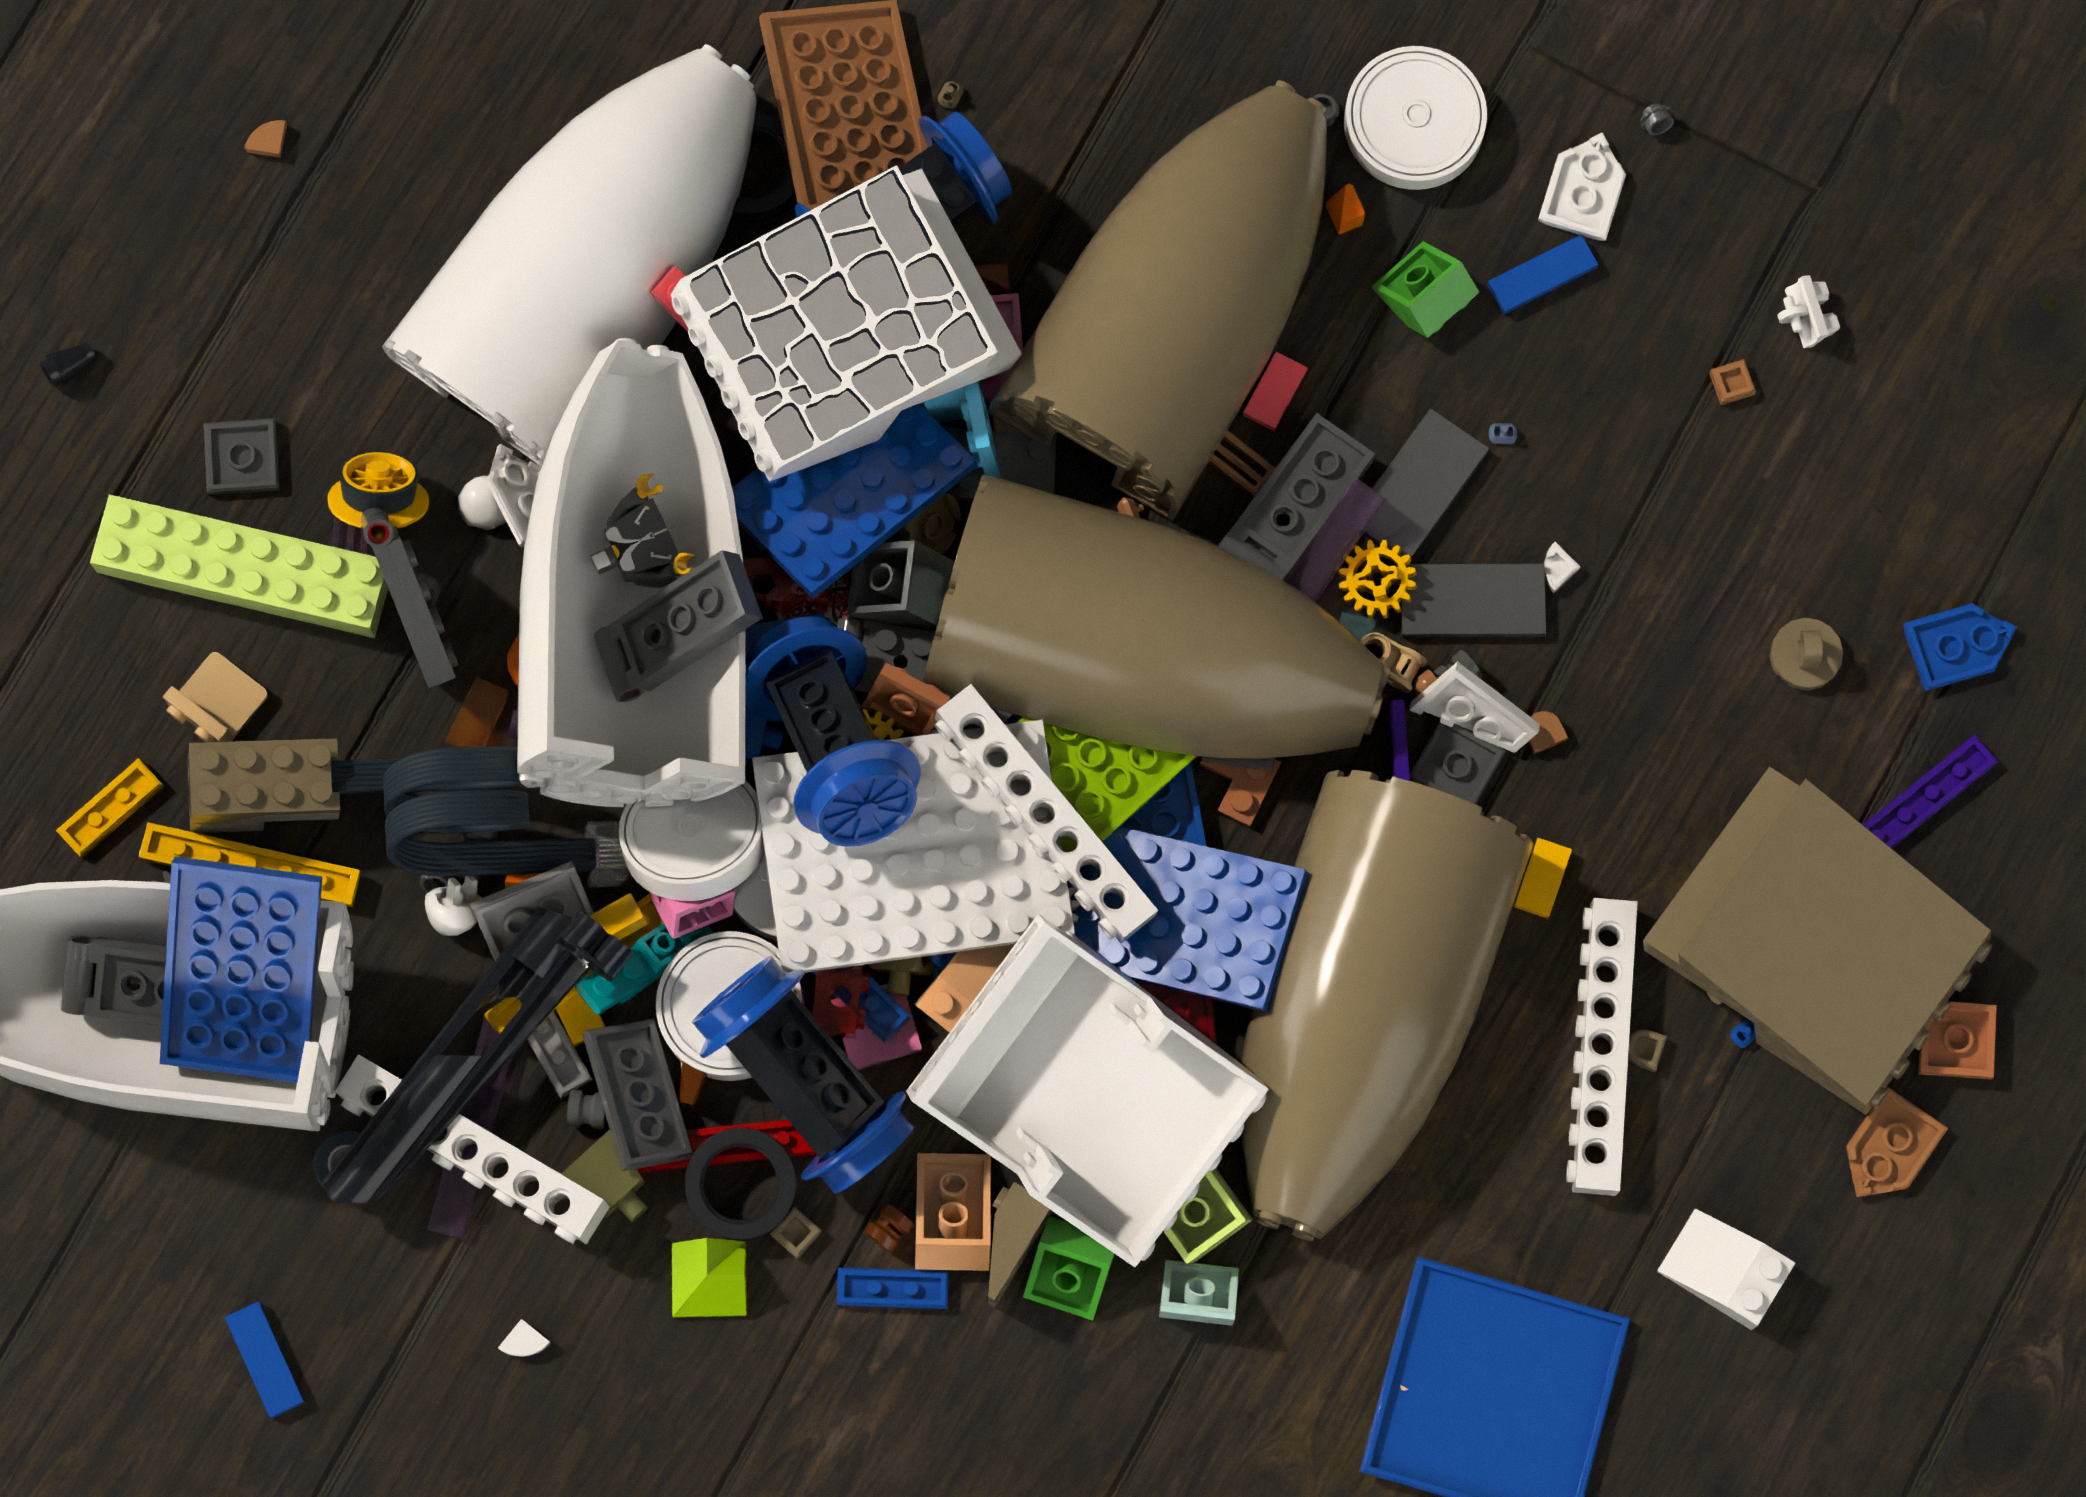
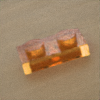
M475 677L446 737V744L453 747H485L510 695L509 691L479 677Z

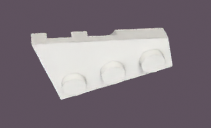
M1458 661L1411 701L1409 709L1420 715L1424 711L1440 718L1439 723L1449 727H1453L1456 724L1473 731L1474 737L1514 753L1538 734L1540 727L1538 722Z

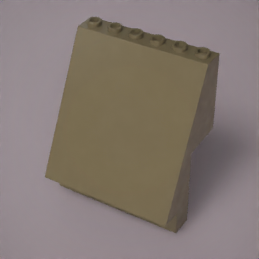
M1770 766L1643 940L1644 950L1754 1022L1757 1044L1865 1115H1867L1872 1106L1876 1109L1881 1106L1889 1093L1885 1089L1893 1077L1898 1080L1903 1075L1910 1063L1907 1060L1909 1054L1914 1048L1919 1051L1930 1036L1931 1032L1927 1029L1934 1019L1942 1020L1951 1006V1002L1948 1001L1955 990L1961 992L1972 976L1968 971L1976 961L1982 963L1993 946L1989 943L1991 930L1816 786L1806 778L1799 786Z

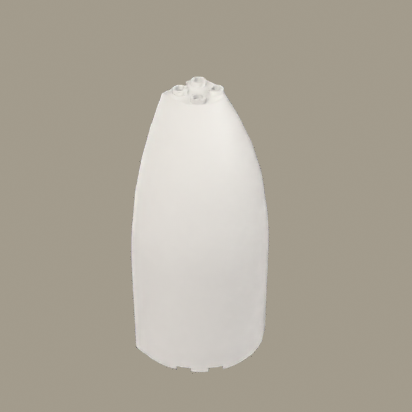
M705 44L702 49H696L653 68L611 91L573 118L522 166L492 200L382 346L388 357L443 397L447 398L449 394L456 397L492 423L504 441L542 467L552 436L575 390L598 352L620 338L634 339L637 344H641V349L647 350V347L651 345H661L677 321L653 298L650 292L672 266L678 267L687 276L710 264L718 250L731 219L736 199L740 194L751 146L757 104L753 90L754 85L748 81L751 76L736 64H733L730 68L720 60L722 56L718 51Z
M620 338L598 352L575 390L552 436L536 482L524 546L520 587L517 773H519V781L527 788L540 787V794L562 801L604 807H624V804L645 800V806L660 807L674 805V800L688 799L690 797L694 802L709 799L745 783L746 629L652 691L644 690L641 696L627 702H618L616 700L594 638V633L597 630L611 624L665 588L637 586L633 582H625L618 567L599 575L590 555L608 548L604 538L607 520L619 502L636 487L637 479L641 475L655 474L648 481L650 489L659 484L663 486L661 493L648 496V500L654 499L679 554L690 553L695 555L694 558L688 560L687 568L697 567L721 550L740 554L743 562L734 495L719 439L704 399L683 353L670 351L664 345H651L647 347V350L641 349V344H637L636 340Z
M100 880L36 883L0 889V1076L16 1083L76 1100L126 1110L308 1131H320V1125H325L330 1114V1100H327V1098H335V1090L339 1085L351 1012L349 1010V997L345 996V990L351 991L353 987L354 962H350L351 952L346 947H352L353 933L345 903L321 900L311 1042L305 1041L298 1082L294 1083L159 1064L161 1025L89 1015H73L61 1011L68 938L71 936H88L94 939L103 937L167 946L170 883ZM130 977L133 984H141L138 978Z

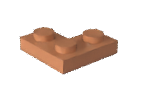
M1275 759L1274 772L1201 761V767L1232 781L1217 813L1250 829L1281 762Z

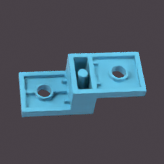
M981 380L919 403L939 424L964 419L968 428L966 434L970 452L977 460V468L983 467L985 475L1001 476Z

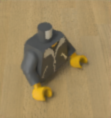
M650 473L643 474L637 479L636 487L619 502L607 520L604 538L608 548L590 555L599 575L618 567L625 582H633L637 586L660 589L694 569L695 567L687 568V562L689 559L694 558L695 555L690 553L679 554L654 499L648 500V496L657 495L663 490L662 484L655 485L652 489L649 488L648 481L655 475Z

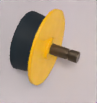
M387 452L362 453L346 460L339 469L340 481L333 485L328 493V507L330 511L341 521L361 528L360 519L362 514L370 508L384 510L392 525L401 528L421 519L429 507V496L426 490L418 483L419 471L415 464L405 457ZM376 525L372 528V530H378L382 526Z

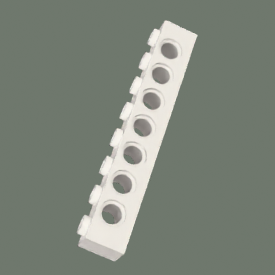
M972 684L936 711L935 720L937 723L935 727L939 734L947 742L952 739L961 751L958 752V755L963 763L970 770L973 768L978 770L984 778L981 783L986 791L993 798L999 796L1007 807L1004 810L1009 819L1016 826L1022 824L1030 834L1028 840L1033 848L1040 855L1044 852L1054 863L1051 865V868L1056 876L1063 883L1069 881L1077 890V893L1074 894L1077 901L1086 911L1092 909L1101 920L1098 922L1099 927L1110 940L1116 938L1122 944L1156 916L1158 909ZM969 724H976L982 729L983 735L978 739L968 738L964 734L963 728ZM992 752L1001 753L1006 759V764L1002 767H993L988 763L986 756ZM1016 780L1024 781L1029 786L1030 791L1023 796L1016 795L1011 791L1010 784ZM1040 808L1047 809L1051 812L1053 820L1050 823L1041 824L1035 820L1033 812ZM1064 836L1070 837L1074 840L1076 849L1072 852L1061 851L1057 846V839ZM1084 865H1093L1098 869L1100 877L1093 881L1086 880L1082 877L1080 868ZM1108 893H1115L1121 897L1123 906L1119 909H1111L1105 905L1103 897Z
M1593 898L1590 908L1584 907L1582 929L1588 930V944L1582 943L1580 965H1586L1585 979L1579 980L1578 1001H1584L1583 1015H1577L1575 1030L1576 1037H1582L1581 1052L1575 1051L1573 1073H1579V1088L1573 1087L1571 1095V1109L1577 1110L1576 1124H1570L1569 1146H1575L1574 1160H1568L1566 1181L1573 1182L1572 1192L1616 1196L1620 1192L1638 901ZM1604 930L1613 932L1616 935L1617 944L1610 947L1603 945L1599 940V932ZM1600 966L1610 967L1615 974V980L1612 982L1601 981L1596 974V969ZM1598 1002L1608 1003L1613 1010L1612 1017L1606 1019L1599 1017L1594 1011V1004ZM1595 1038L1606 1039L1610 1044V1053L1605 1055L1596 1053L1592 1047V1040ZM1593 1074L1605 1076L1608 1081V1089L1604 1091L1595 1090L1590 1084V1076ZM1591 1110L1601 1111L1606 1117V1125L1603 1127L1592 1126L1587 1118L1588 1112ZM1590 1146L1600 1148L1604 1154L1603 1162L1599 1164L1589 1162L1585 1156V1149Z
M358 1054L335 1090V1093L343 1099L341 1106L351 1113L360 1116L362 1112H365L373 1117L402 1080ZM385 1090L386 1099L384 1102L373 1106L371 1104L373 1095L378 1091ZM460 1114L447 1127L445 1138L434 1142L427 1149L434 1153L432 1160L449 1171H451L453 1166L465 1172L462 1178L479 1189L486 1184L496 1190L493 1197L509 1207H512L516 1202L526 1208L524 1215L541 1226L545 1220L557 1227L554 1233L571 1244L576 1239L587 1244L610 1208L602 1198ZM469 1145H477L478 1151L475 1157L470 1160H463V1150ZM503 1162L508 1163V1172L501 1178H493L495 1166ZM539 1181V1189L536 1194L529 1197L523 1195V1189L528 1182ZM569 1199L570 1207L568 1211L562 1215L554 1214L555 1204L559 1200Z

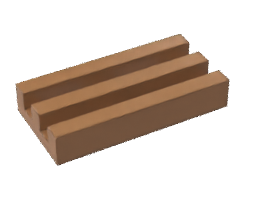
M1227 430L1223 439L1262 469L1265 475L1263 477L1221 444L1218 445L1215 451L1257 484L1255 486L1214 454L1208 463L1254 498L1276 468Z

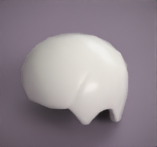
M479 476L473 478L463 487L458 496V512L468 526L491 530L507 521L487 485L489 476Z

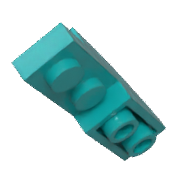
M663 923L636 941L635 945L630 948L634 952L633 956L611 983L593 972L578 981L575 989L598 1016L618 1002L623 1004L662 977L666 967L677 953L691 942L714 932L707 925L673 939Z

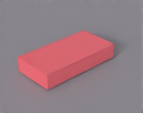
M1276 352L1247 404L1243 416L1275 432L1308 368Z

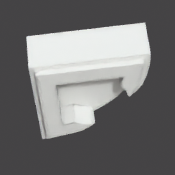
M1556 542L1551 545L1544 560L1545 581L1550 590L1555 593L1580 569V566Z
M521 1319L498 1349L511 1356L523 1357L540 1353L551 1342Z

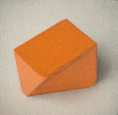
M1351 183L1345 185L1327 201L1326 208L1338 235L1362 226L1365 211Z

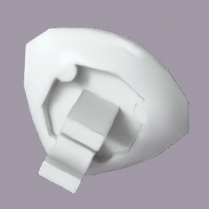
M465 876V882L462 886L454 877L448 878L447 887L435 888L426 894L425 910L432 927L441 935L458 936L470 930L477 923L470 903L482 899V897L476 894L478 881L474 876Z

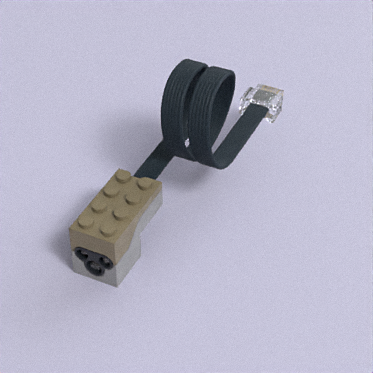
M337 738L189 743L188 788L190 832L264 831L265 822L338 819L340 813V794L384 793V811L387 816L385 820L386 854L393 865L404 871L427 876L544 873L572 861L576 872H590V877L587 879L588 888L625 886L627 878L633 877L625 863L619 841L620 821L587 822L584 829L586 838L455 843L426 842L408 838V836L418 832L442 834L516 830L528 827L530 825L529 801L526 792L477 790L523 785L519 781V773H517V747H450L422 751L402 759L337 761ZM454 790H473V791H454ZM450 791L433 793L420 797H413L405 794L406 792Z

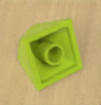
M702 1238L672 1243L673 1318L747 1316L745 1241Z

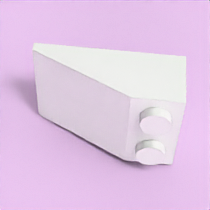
M1694 1209L1657 1272L1745 1327L1753 1330L1760 1323L1795 1262L1749 1235Z

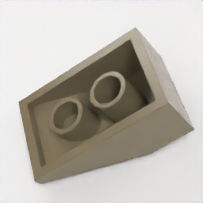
M1015 1182L1010 1189L1003 1187L992 1205L994 1206L995 1218L988 1305L994 1309L1046 1225L1049 1216L1052 1215L1051 1209L1030 1196L1024 1187Z

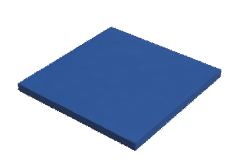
M1418 1256L1415 1261L1359 1472L1443 1497H1585L1631 1319ZM1401 1386L1407 1388L1408 1390H1402Z

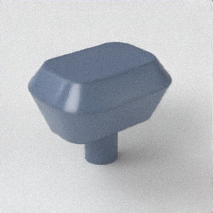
M1494 423L1489 428V439L1494 444H1513L1517 439V428L1511 423Z

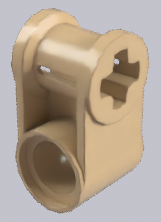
M1375 632L1365 635L1360 642L1365 646L1373 644L1379 647L1382 652V657L1379 660L1383 665L1390 667L1386 683L1399 691L1410 693L1413 689L1411 683L1420 667H1425L1427 663L1426 658L1415 650L1402 646L1383 634ZM1405 664H1408L1407 670L1402 675V669L1404 668Z

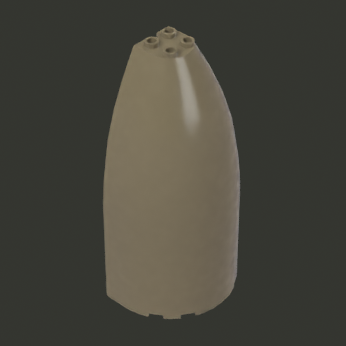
M1278 80L1275 86H1268L1227 108L1187 135L1150 167L1110 213L1086 246L1022 350V355L1014 363L992 399L988 410L990 415L1031 439H1035L1049 449L1059 432L1117 466V470L1111 486L1171 521L1175 519L1263 372L1283 332L1311 261L1322 212L1326 174L1327 121L1323 115L1326 107L1313 98L1305 99L1295 93V89L1290 84Z
M983 474L955 559L948 586L949 590L946 591L923 683L933 685L943 694L954 697L972 684L992 708L1034 720H1043L1044 723L1100 739L1146 749L1211 758L1265 759L1309 755L1359 746L1363 734H1371L1375 718L1378 716L1383 697H1381L1383 687L1385 688L1390 667L1383 665L1344 625L1310 597L1267 569L1207 541L1167 526Z
M1340 770L1331 771L1325 776L1294 867L1306 869L1309 872L1307 882L1286 944L1267 1013L1250 1009L1241 1064L1259 1077L1269 1089L1266 1093L1265 1103L1257 1112H1252L1243 1123L1245 1126L1240 1135L1243 1168L1251 1215L1258 1217L1257 1223L1268 1228L1278 1229L1280 1224L1294 1228L1293 1236L1313 1242L1314 1237L1322 1239L1362 1202L1393 1168L1422 1128L1458 1060L1474 1022L1533 848L1532 840L1528 835L1521 834L1519 837L1515 834L1517 826L1499 816H1491L1490 819L1485 817L1481 811L1482 807L1446 792L1397 777H1392L1391 780L1388 779L1386 782L1378 781L1379 777L1376 774L1359 770H1352L1348 777H1343L1344 772Z

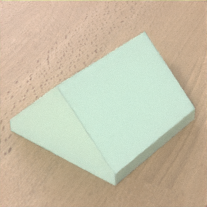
M1165 1260L1159 1317L1232 1326L1235 1320L1239 1268L1198 1263L1186 1264V1262Z

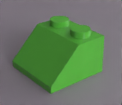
M1424 241L1371 286L1374 292L1409 328L1426 338L1439 331L1447 320L1459 310L1465 308L1469 301L1479 293L1461 261Z
M1049 1216L1038 1245L1023 1298L1093 1321L1115 1254L1071 1223Z

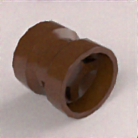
M886 1202L880 1210V1217L877 1221L870 1222L863 1232L878 1246L892 1254L899 1246L898 1240L901 1236L909 1234L915 1225L898 1209Z

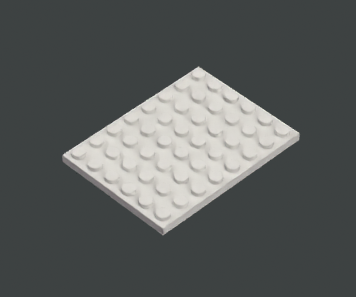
M1043 720L1005 724L1052 781ZM981 728L963 730L964 734L971 739H978L983 735ZM939 733L887 740L908 747L919 761L921 775L916 788V805L907 821L896 831L876 842L855 847L832 844L824 839L821 834L807 829L799 822L794 811L793 801L796 789L807 772L797 752L752 758L780 963L786 973L803 969L806 973L1012 945L1017 943L1038 914L1062 931L1066 932L1068 930L1075 935L1067 882L1063 883L1056 876L1051 868V865L1054 863L1045 852L1040 855L1033 848L1028 840L1030 834L1022 824L1016 826L1009 819L1004 810L1007 806L999 796L993 798L986 791L981 783L984 778L976 768L970 770L963 763L958 755V752L961 750L952 739L947 742ZM992 752L986 756L988 763L993 767H1002L1006 764V759L1001 753ZM1016 780L1010 784L1011 791L1016 795L1023 796L1030 791L1029 786L1024 781ZM1040 808L1033 812L1035 820L1041 824H1047L1053 820L1051 812L1047 809ZM1059 838L1056 843L1062 851L1061 838Z

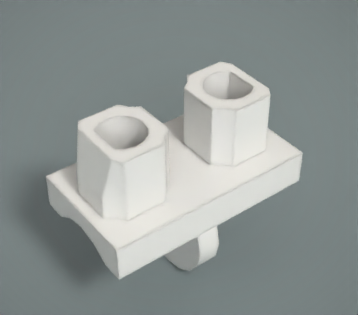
M1810 275L1798 278L1797 283L1785 289L1787 297L1783 301L1786 310L1780 312L1777 316L1780 323H1791L1793 332L1799 333L1804 349L1814 347L1821 340L1833 335L1840 329L1837 316L1834 313L1822 314L1820 304H1824L1829 300L1826 282H1812Z

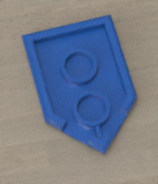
M1973 603L1903 623L1904 634L1925 691L1994 672L2017 629V626L1986 613L1984 609Z

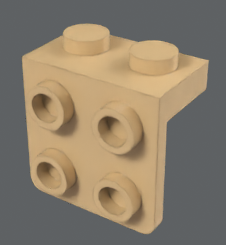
M212 652L180 691L171 686L163 695L164 700L169 706L166 711L181 724H184L187 720L197 728L194 733L204 742H231L268 697L264 687L218 652Z

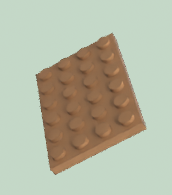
M897 0L766 12L760 15L759 22L798 203L805 205L809 210H813L896 165L900 168L928 148L919 126V119L922 116Z

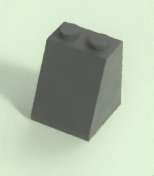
M915 540L884 542L853 567L847 614L872 622L936 632L945 594L949 590L948 586L955 561Z

